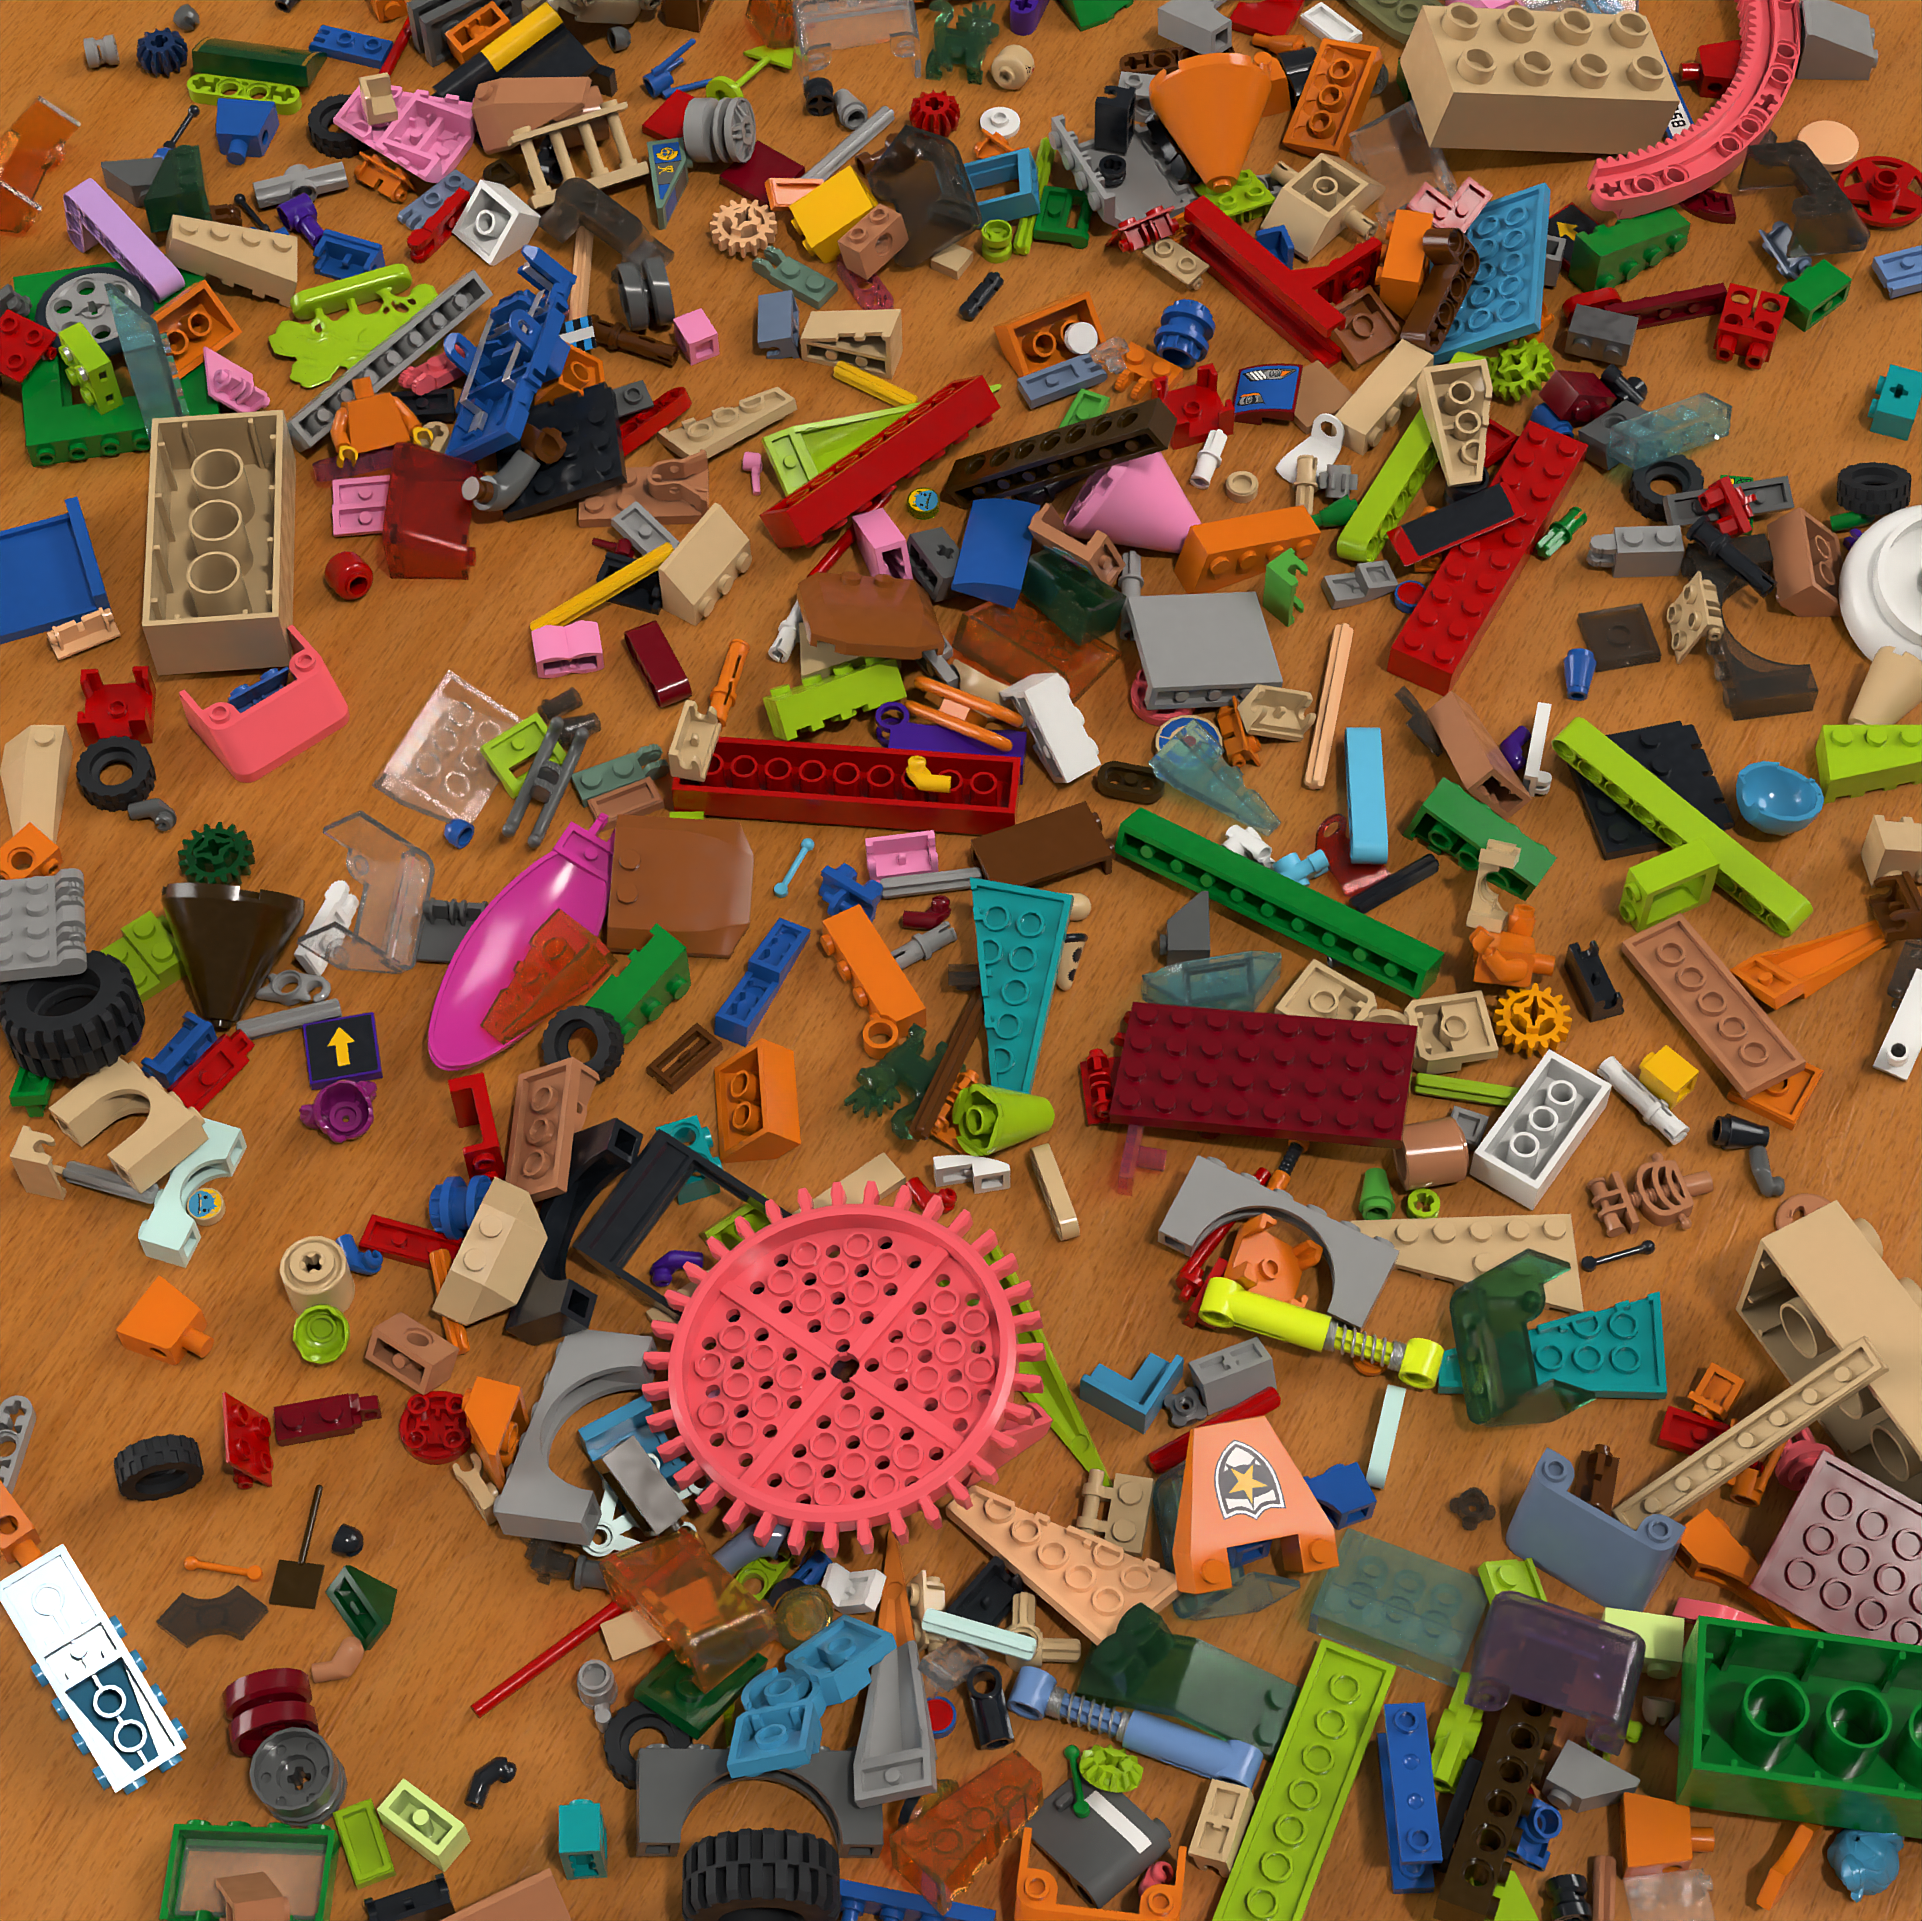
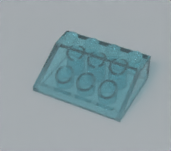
M107 283L104 286L148 438L151 441L152 419L190 416L185 398L178 400V397L184 396L179 377L172 378V375H176L178 372L173 355L166 356V353L172 352L167 334H160L157 323L151 316L112 283Z
M1348 1528L1337 1550L1339 1567L1329 1568L1310 1614L1308 1631L1456 1688L1488 1603L1481 1578Z

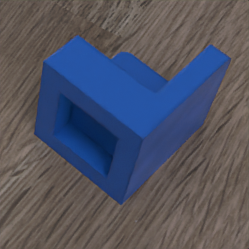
M1285 225L1256 231L1254 239L1292 270L1294 244Z

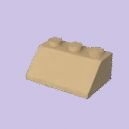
M714 503L658 568L663 610L694 626L704 616L707 617L712 612L717 600L723 594L725 595L730 591L734 580L741 572H746L752 562L750 540L721 505Z

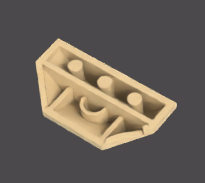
M494 1177L431 1311L463 1326H467L517 1305L548 1239L529 1192Z

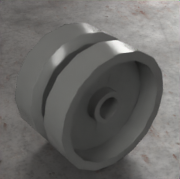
M661 256L643 259V279L637 265L633 261L616 264L619 297L631 332L648 329L650 324L648 308H650L653 320L658 326L672 324L673 319H675L674 304Z

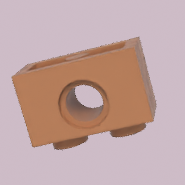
M879 203L837 242L846 269L868 280L910 241L902 214Z
M399 1312L373 1328L365 1358L422 1395H425L451 1378L459 1348L406 1314Z

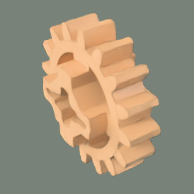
M746 198L742 199L741 204L730 200V207L727 208L721 205L719 206L720 213L712 214L713 221L710 222L712 241L714 244L719 245L720 251L728 248L729 256H733L736 252H740L742 258H745L747 252L757 256V249L765 250L768 247V243L775 242V234H777L775 213L769 212L767 204L759 207L758 200L756 199L751 204L747 203Z

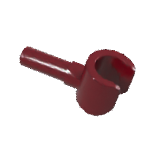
M595 537L592 540V545L608 549L615 554L633 558L634 550L631 549L632 544L626 538L619 539L617 543Z

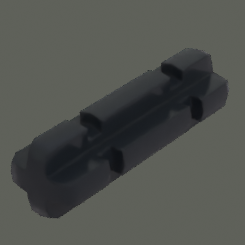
M989 272L983 279V283L981 282L967 298V301L960 306L959 313L964 320H974L980 313V310L995 295L996 291L1002 287L1004 280L1000 277V273Z

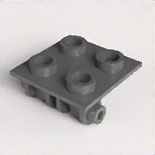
M431 897L429 901L424 900L423 914H426L417 961L450 963L462 939L478 916L488 906V902L467 903V900H462L461 903H458L456 899L448 902L436 900L434 897Z

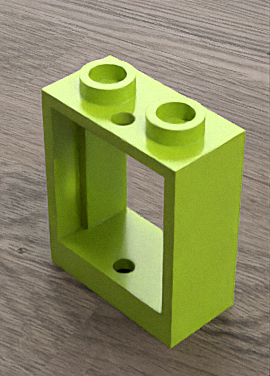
M1702 837L1628 869L1619 911L1622 918L1627 923L1630 922L1637 933L1679 913H1685L1709 902L1720 862Z

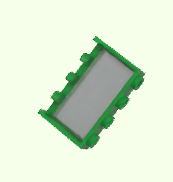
M199 1819L189 1820L187 1824H174L159 1920L219 1921V1918L226 1917L225 1896L221 1891L217 1892L216 1878L265 1872L284 1897H288L290 1921H330L339 1848L341 1847V1841L336 1830H331V1827L323 1824H310L307 1826V1829L291 1828L290 1825L279 1822L269 1823L267 1827H251L247 1822L230 1821L227 1823V1826L211 1825L210 1822Z

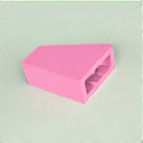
M880 508L852 516L857 546L871 576L887 574L893 578L913 580L906 539L885 510Z

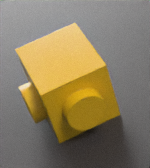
M1667 1045L1656 1054L1650 1052L1639 1065L1641 1069L1639 1081L1659 1100L1663 1099L1667 1102L1670 1111L1694 1090L1699 1071Z

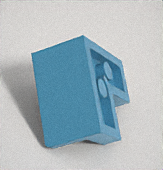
M1150 1352L1132 1381L1099 1363L1091 1376L1084 1374L1080 1379L1079 1399L1138 1432L1145 1434L1163 1407L1164 1398L1173 1392L1183 1377L1184 1358L1177 1354L1170 1363Z

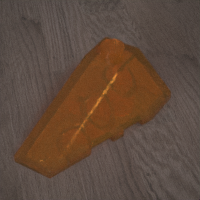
M560 908L535 931L528 942L531 949L524 961H517L513 968L515 976L508 988L500 990L480 1025L503 1045L593 988L618 962L597 936Z

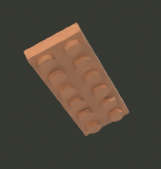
M1681 913L1622 942L1621 951L1744 1100L1805 1070L1806 1060Z

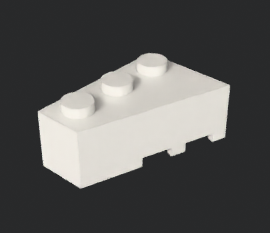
M1058 673L1031 674L999 692L1004 701L1011 699L1019 714L1022 715L1024 722L1020 727L1027 726L1036 741V744L1032 747L1054 783H1069L1101 765L1097 756L1099 754L1098 747L1094 740L1088 737L1083 727L1085 723L1084 717L1080 710L1074 707L1069 697V685Z

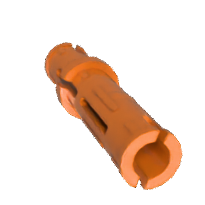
M733 639L729 643L717 685L710 693V706L714 707L717 711L718 723L722 725L721 729L726 726L730 708L736 703L737 694L735 692L742 675L747 654L750 651L749 644L741 639Z

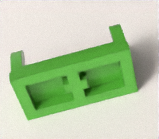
M1291 547L1266 565L1263 607L1287 627L1292 625L1295 620L1292 616L1293 606L1297 611L1304 612L1303 602L1295 596L1296 587L1298 586V580L1295 577L1296 569L1304 576L1308 575L1307 565L1295 555V551Z

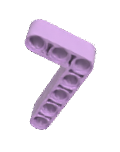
M88 178L63 194L68 236L80 252L84 253L100 243L126 272L136 276L139 281L147 286L153 296V300L157 303H161L185 287V281L179 270L92 178Z

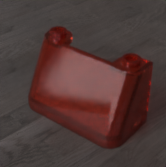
M410 442L395 443L383 522V547L391 579L469 580L470 567L476 566V548L470 547L469 542L473 501L463 497L462 486L469 477L473 476L480 479L486 476L485 471H480L478 464Z

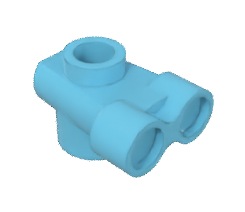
M1321 849L1308 855L1302 861L1296 852L1290 853L1272 865L1275 872L1306 887L1310 886V879L1317 878L1329 871L1328 859Z

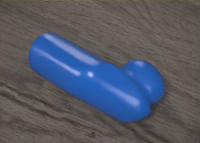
M345 1234L336 1239L335 1242L344 1251L350 1271L372 1275L381 1269L383 1256L379 1251L374 1249L372 1253L370 1250H367L365 1253L360 1252L351 1234Z

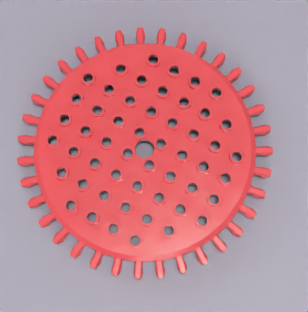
M867 1181L862 1204H846L847 1197L841 1182H833L830 1193L832 1206L814 1209L813 1199L807 1189H798V1204L801 1212L786 1218L782 1217L780 1207L770 1199L765 1202L766 1215L771 1224L756 1233L751 1228L750 1223L741 1215L734 1219L738 1235L743 1241L731 1251L721 1241L712 1236L706 1241L712 1256L719 1261L709 1272L688 1261L684 1264L683 1269L686 1276L692 1283L698 1285L691 1297L669 1289L664 1294L668 1306L683 1312L678 1324L653 1320L651 1329L655 1337L673 1341L671 1351L644 1352L643 1360L648 1369L668 1370V1380L642 1384V1392L646 1401L670 1399L671 1409L646 1416L647 1424L652 1433L677 1426L680 1435L656 1447L663 1463L669 1462L687 1452L690 1453L693 1461L673 1475L677 1486L682 1491L702 1476H705L711 1484L699 1494L695 1502L699 1510L706 1514L724 1496L730 1499L733 1505L725 1513L722 1522L726 1530L732 1534L750 1512L761 1517L753 1534L757 1545L765 1548L777 1524L791 1528L787 1538L788 1547L792 1555H800L805 1545V1537L808 1530L824 1532L822 1543L828 1558H836L839 1532L857 1530V1540L864 1554H872L874 1548L872 1527L885 1525L890 1522L892 1533L902 1546L909 1543V1530L903 1520L904 1517L921 1510L924 1513L926 1522L932 1528L938 1530L943 1526L939 1509L933 1504L935 1501L950 1493L956 1503L964 1509L968 1510L973 1506L968 1489L961 1484L972 1471L992 1485L999 1481L996 1469L990 1462L984 1460V1457L991 1447H995L1011 1456L1017 1457L1020 1448L1017 1440L1011 1435L1001 1432L1006 1420L1030 1426L1034 1424L1035 1416L1033 1410L1025 1405L1013 1403L1016 1391L1043 1393L1044 1389L1041 1376L1019 1373V1362L1046 1360L1044 1343L1019 1344L1017 1337L1019 1333L1043 1328L1040 1312L1032 1311L1013 1316L1010 1308L1034 1297L1029 1280L1003 1290L999 1281L1014 1273L1019 1267L1013 1253L1002 1257L991 1265H988L983 1259L985 1255L998 1245L996 1233L989 1229L970 1245L962 1239L973 1225L970 1212L964 1209L946 1228L937 1223L944 1210L942 1198L934 1194L927 1203L921 1215L909 1211L912 1205V1194L909 1186L906 1185L900 1187L893 1207L878 1205L880 1196L875 1181ZM884 1243H892V1246L888 1249L880 1248ZM833 1251L840 1252L839 1256L835 1258L828 1257ZM788 1260L785 1266H776L779 1261ZM914 1261L921 1262L917 1268L909 1267ZM861 1270L869 1271L864 1277L857 1276ZM808 1279H816L813 1285H805ZM943 1280L950 1281L946 1287L938 1286L939 1282ZM756 1288H764V1291L762 1293L753 1294V1291ZM890 1289L898 1290L895 1295H885ZM845 1298L842 1304H833L835 1299ZM972 1299L979 1300L976 1306L967 1305ZM784 1307H793L789 1313H781ZM919 1308L927 1309L922 1315L914 1314ZM733 1315H740L739 1320L736 1322H729L730 1317ZM866 1317L874 1318L869 1324L862 1323V1320ZM815 1325L821 1326L818 1332H809L811 1327ZM948 1327L956 1328L955 1332L950 1335L943 1333ZM760 1335H769L765 1341H757ZM895 1336L903 1337L899 1343L891 1342V1339ZM716 1343L713 1349H704L707 1344ZM846 1344L850 1346V1348L845 1352L838 1351L839 1347ZM982 1346L986 1348L981 1354L973 1353L976 1347ZM791 1353L797 1354L794 1360H785L787 1355ZM923 1356H932V1359L929 1362H920V1359ZM856 1360L860 1367L856 1374L849 1378L850 1382L843 1383L842 1379H837L831 1374L836 1362ZM736 1363H744L741 1369H732ZM872 1364H878V1365H879V1367H878V1369H877L876 1371H873V1372L867 1371V1368H868L870 1365H872ZM816 1374H826L822 1380H814ZM953 1375L962 1376L961 1380L956 1383L949 1381ZM768 1381L773 1382V1385L770 1388H761L763 1383ZM900 1384L908 1385L907 1389L904 1391L896 1390L897 1386ZM714 1390L720 1391L717 1397H708L710 1392ZM846 1393H855V1396L852 1399H843V1396ZM983 1395L991 1396L988 1402H980L979 1398ZM795 1401L802 1402L801 1406L797 1409L789 1408ZM931 1403L938 1405L934 1411L925 1410L927 1405ZM741 1410L749 1411L743 1418L736 1417ZM875 1413H884L883 1418L880 1420L872 1419ZM823 1421L831 1422L830 1426L826 1429L818 1428ZM965 1423L968 1425L964 1431L955 1430L958 1424ZM777 1430V1434L774 1437H765L768 1431ZM907 1432L914 1433L910 1440L901 1439L902 1435ZM716 1439H724L723 1444L720 1446H712ZM853 1441L860 1442V1445L855 1449L847 1448ZM806 1450V1454L803 1457H794L797 1451ZM941 1452L944 1454L940 1460L934 1461L931 1459L934 1453ZM753 1459L749 1466H741L743 1460ZM882 1461L890 1463L886 1469H878L877 1466ZM828 1470L836 1471L835 1475L831 1478L823 1477L824 1473ZM774 1479L782 1480L781 1484L777 1487L769 1486ZM856 1491H865V1495L862 1498H853V1494ZM804 1499L811 1500L810 1504H803L800 1502Z

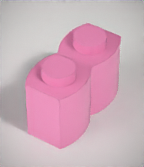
M580 620L565 627L545 625L531 631L538 677L556 678L569 673L582 674L599 671L604 668L597 622Z

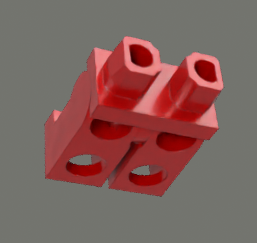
M1730 283L1713 349H1716V359L1728 362L1736 354L1746 357L1745 364L1748 367L1761 369L1764 362H1769L1778 332L1784 320L1789 297L1762 290L1754 317L1750 318L1758 289ZM1734 295H1743L1748 298L1749 302L1744 304L1732 301L1731 298ZM1767 302H1773L1779 306L1780 310L1765 309L1762 305Z

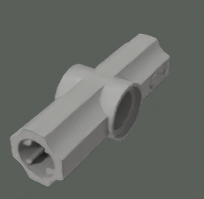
M342 162L313 169L297 164L290 166L283 176L252 183L259 208L284 203L302 193H306L313 202L318 194L349 187Z

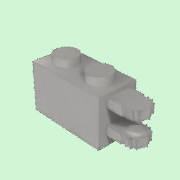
M1680 525L1614 527L1613 534H1602L1601 536L1598 534L1591 537V542H1589L1591 550L1588 551L1586 560L1593 567H1611L1613 578L1678 576L1684 555Z

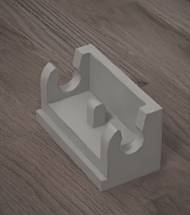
M1258 1337L1188 1362L1193 1386L1199 1391V1395L1202 1396V1403L1207 1408L1208 1415L1237 1405L1267 1387L1272 1386L1275 1390L1277 1389L1273 1359Z

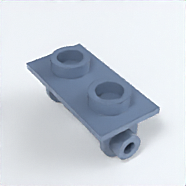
M1777 221L1773 224V230L1769 233L1760 229L1758 232L1765 241L1762 244L1763 248L1771 257L1777 259L1779 263L1776 265V268L1786 279L1792 277L1796 280L1807 267L1812 266V259L1802 244L1798 242L1790 249L1798 241V238L1788 223Z

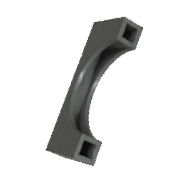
M651 1744L646 1748H639L636 1762V1856L677 1857L681 1830L691 1811L708 1794L722 1786L737 1781L753 1779L774 1781L787 1785L809 1798L821 1810L830 1824L835 1836L839 1858H879L884 1845L882 1804L860 1808L855 1802L853 1763L857 1746L847 1748L846 1751L830 1750L829 1747L820 1746L819 1753L811 1755L810 1764H805L791 1770L784 1768L764 1772L756 1777L743 1776L731 1779L727 1768L730 1746L726 1749H710L708 1745L693 1744L686 1749H674L666 1744Z

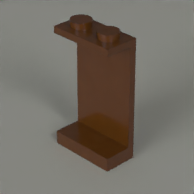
M1086 801L971 839V860L975 867L980 868L982 879L1024 887L1098 862L1105 875L1111 874L1112 859L1116 858V852L1112 841L1109 838L1105 839L1101 832L1102 824L1098 814L1091 812Z

